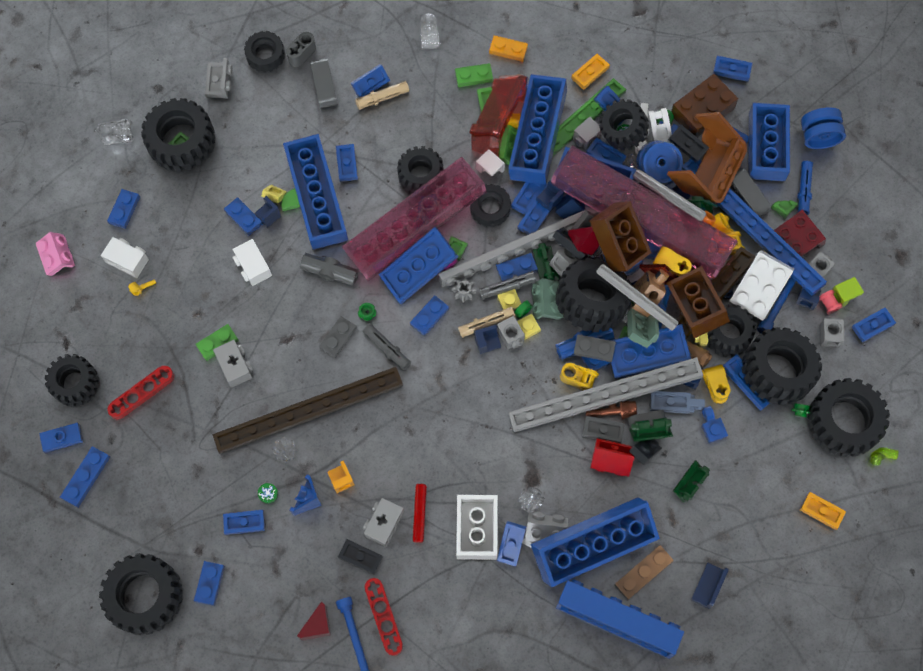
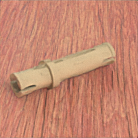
M404 81L380 91H372L366 96L356 98L355 102L359 110L371 105L376 106L379 102L409 92L407 82Z
M511 306L481 319L475 318L473 322L459 326L458 329L462 338L473 334L475 330L497 325L512 316L515 317Z

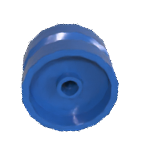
M819 108L808 112L801 118V127L804 132L803 138L807 148L825 149L840 144L846 138L845 127L842 124V112L837 108Z
M659 140L650 141L643 145L636 159L638 170L643 171L660 183L672 181L667 175L668 171H681L683 166V158L679 149L671 143Z

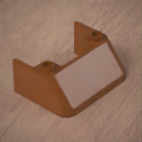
M720 112L696 114V119L705 128L702 134V142L709 149L706 151L696 174L691 170L668 171L667 175L684 193L704 197V200H711V203H721L746 155L747 145Z

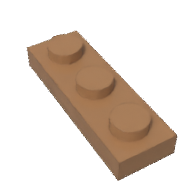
M659 545L614 585L629 600L674 560Z

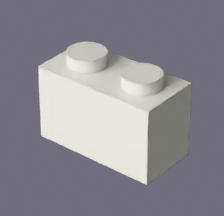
M112 237L101 254L106 263L135 278H138L149 261L145 254L146 252L138 246L134 248L122 238L118 240Z
M253 239L233 248L235 256L232 258L237 267L241 265L244 270L241 274L245 282L250 281L251 285L254 286L272 276Z

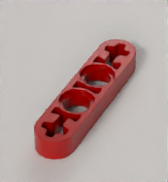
M165 365L154 370L112 401L107 408L108 414L116 420L127 416L174 380L172 369ZM164 371L168 373V378L166 379L161 374ZM155 377H156V378L158 379V381L160 382L159 385H158V383L154 380ZM148 382L154 383V388L151 391L144 390V386ZM131 394L138 395V400L135 403H129L128 401ZM122 401H124L129 407L126 408L125 406H123L124 404L122 403ZM116 406H117L118 408H120V409H119V410H120V413H119V414H117V413L115 412V409H114V408H115Z
M371 578L365 583V592L384 649L389 655L397 656L403 650V643L383 584L379 579ZM371 583H375V585H380V587L377 588V592L379 596L383 594L384 597H378L373 601L371 600V598H375L374 592L372 590L369 591L368 589L371 588ZM380 601L386 604V610L382 613L375 610L376 603ZM384 621L392 622L393 628L390 632L382 631L381 625ZM396 632L397 636L392 637L395 643H399L397 651L393 652L392 649H388V646L391 645L389 638L385 640L384 636H391Z

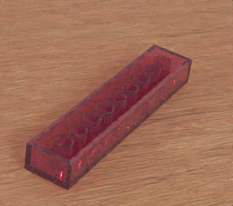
M571 146L553 174L551 180L553 186L558 187L600 213L613 203L631 201L646 240L660 248L662 246L667 247L687 258L694 268L702 266L705 273L713 279L716 278L738 242L706 222L695 219L673 203L574 146Z

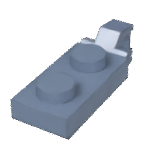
M655 391L651 393L650 411L664 410V412L689 414L694 413L695 410H703L705 408V399H695V395H691V393Z

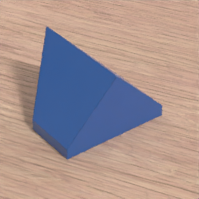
M307 474L305 476L307 482L305 486L301 485L299 494L295 498L297 503L294 508L291 507L289 510L295 516L322 506L313 480Z

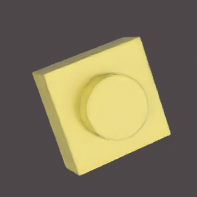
M269 185L263 189L261 196H267L273 203H279L287 191L274 185Z
M515 289L497 295L502 310L512 306L514 311L521 305Z
M532 314L517 321L525 334L524 340L541 332V328Z
M707 333L697 338L693 337L694 343H697V346L706 348L708 344Z

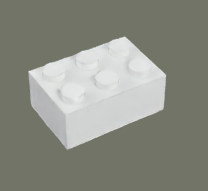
M760 250L729 302L736 306H741V309L748 310V313L763 321L793 273L794 268Z
M457 495V559L497 560L498 495Z

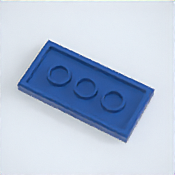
M434 227L378 275L399 304H403L459 256L439 229Z
M682 324L677 325L673 331L667 327L659 329L658 340L648 348L631 341L628 336L610 340L616 342L611 362L615 379L645 373L691 359Z

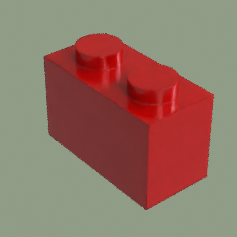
M596 438L590 468L599 472L605 471L618 476L629 477L634 460V455L629 451L633 446Z

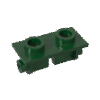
M694 196L692 200H688L703 211H709L711 214H713V208L718 207V205L711 203V200H704V197Z
M545 243L539 244V248L533 249L539 279L559 281L558 273L549 265L554 257L551 246H546Z
M666 417L653 419V425L651 426L649 420L635 421L631 424V428H629L634 442L673 437L670 429L672 427L671 419Z
M695 460L673 492L683 503L692 500L694 494L699 489L697 484L702 485L707 476L710 475V469L706 466L702 467Z

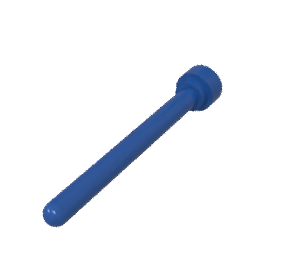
M791 276L767 319L760 321L757 327L759 333L762 334L763 331L774 328L773 322L796 283V280Z
M352 598L340 599L336 601L337 609L344 614L360 670L369 671L351 612L353 609Z

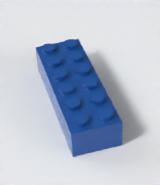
M530 74L508 168L510 180L547 184L567 94L566 78Z
M319 134L283 143L312 250L348 241L345 224Z
M637 497L532 543L531 547L543 582L550 587H554L657 541L660 537L649 503Z
M572 579L571 582L567 580L556 609L670 659L676 655L684 631L680 630L679 625L673 622L666 624L660 621L661 618L655 614L649 613L648 616L642 613V609L637 606L630 605L628 607L621 604L622 600L611 596L607 598L598 589L591 588L589 590L583 587L584 584L580 581Z

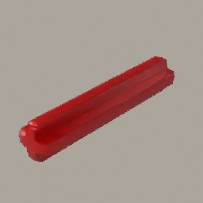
M416 484L413 524V542L422 543L424 541L426 484Z

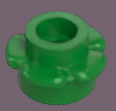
M363 303L359 307L358 316L361 319L363 318L364 321L372 320L377 314L375 306L371 303Z
M794 403V408L791 409V411L795 412V416L806 417L807 414H810L809 405Z

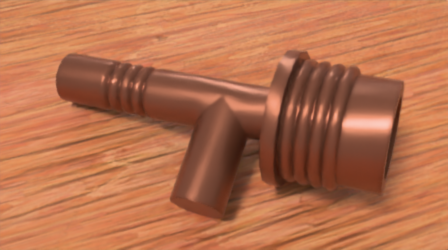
M636 400L621 401L618 407L614 403L609 405V408L590 410L586 412V416L599 417L621 414L622 420H624V418L637 415Z

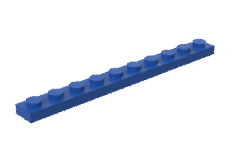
M690 159L683 164L682 171L691 170L696 174L702 161L699 160L695 163ZM730 188L723 202L716 203L769 255L794 268L791 277L811 296L826 285L827 281Z

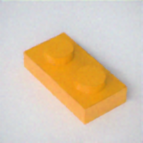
M494 35L489 54L523 62L528 43Z
M597 53L573 73L571 79L585 90L609 69L610 64Z
M811 492L807 494L800 508V511L835 530L838 529L846 513L845 510Z

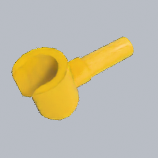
M153 279L141 285L132 282L128 288L134 296H138L143 289L156 284V281Z

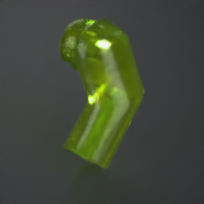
M880 447L871 453L870 463L878 466L881 464V460L885 458L897 460L899 451Z

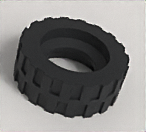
M260 31L254 33L245 42L244 53L251 68L256 69L258 72H271L282 65L285 59V50L280 37L276 36L275 33ZM264 44L270 45L273 48L271 57L261 59L256 55V50L259 46Z
M485 184L482 187H478L470 199L473 219L485 227L501 225L510 215V195L499 185ZM489 197L497 199L500 204L499 210L492 214L484 212L481 207L483 200Z

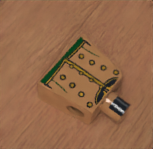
M662 269L656 274L647 271L633 287L658 305L666 294L664 282L669 275ZM631 300L632 309L647 318L650 316L648 312Z

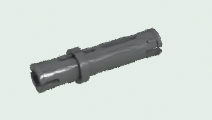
M531 271L519 276L513 275V278L479 288L482 300L516 288L519 290L522 286L537 281L534 272Z
M371 323L363 329V333L387 354L389 360H393L402 370L409 367L411 361L400 352V348L398 346L395 347Z

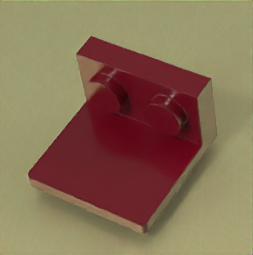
M803 209L774 230L801 257L816 246L818 248L822 247L826 242L824 235Z

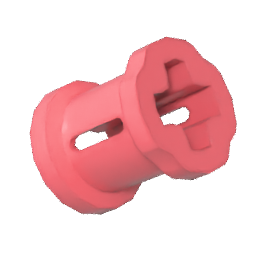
M829 290L819 296V301H822L825 305L828 315L843 307L835 298L833 290Z

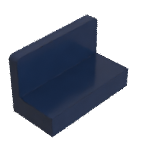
M707 563L691 601L708 609L713 607L729 569L726 567L721 569Z

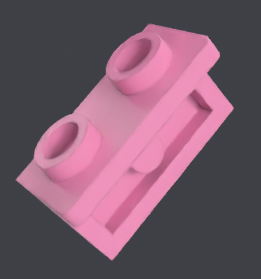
M49 232L35 243L46 275L53 276L64 267L72 268L75 266L67 240L63 234Z

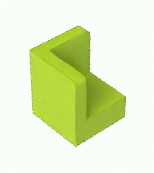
M855 277L835 285L832 289L835 292L834 296L838 303H841L843 307L850 300L864 293Z

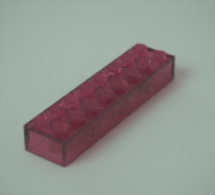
M460 157L344 244L342 248L364 278L369 281L393 263L434 227H441L487 192L485 183L464 158Z

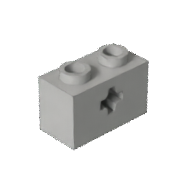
M232 340L213 349L231 388L252 379L250 372L253 369L249 361H244L243 359L245 352L241 344L237 345L235 340Z
M381 498L380 502L375 503L372 509L374 514L371 520L367 519L363 531H365L364 536L387 548L404 514V509ZM385 518L386 524L383 523L380 526L378 520Z

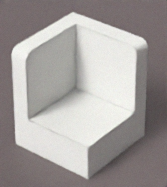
M488 149L476 161V170L481 174L486 171L489 175L493 176L498 171L502 173L505 170V163Z

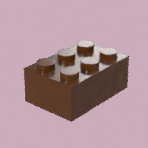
M712 74L675 102L671 112L679 124L696 137H699L703 134L705 128L696 119V114L720 112L725 117L735 109L739 98L715 74Z
M631 201L613 203L589 220L607 264L612 271H628L652 253Z
M702 266L667 282L669 292L694 338L730 322L727 310Z

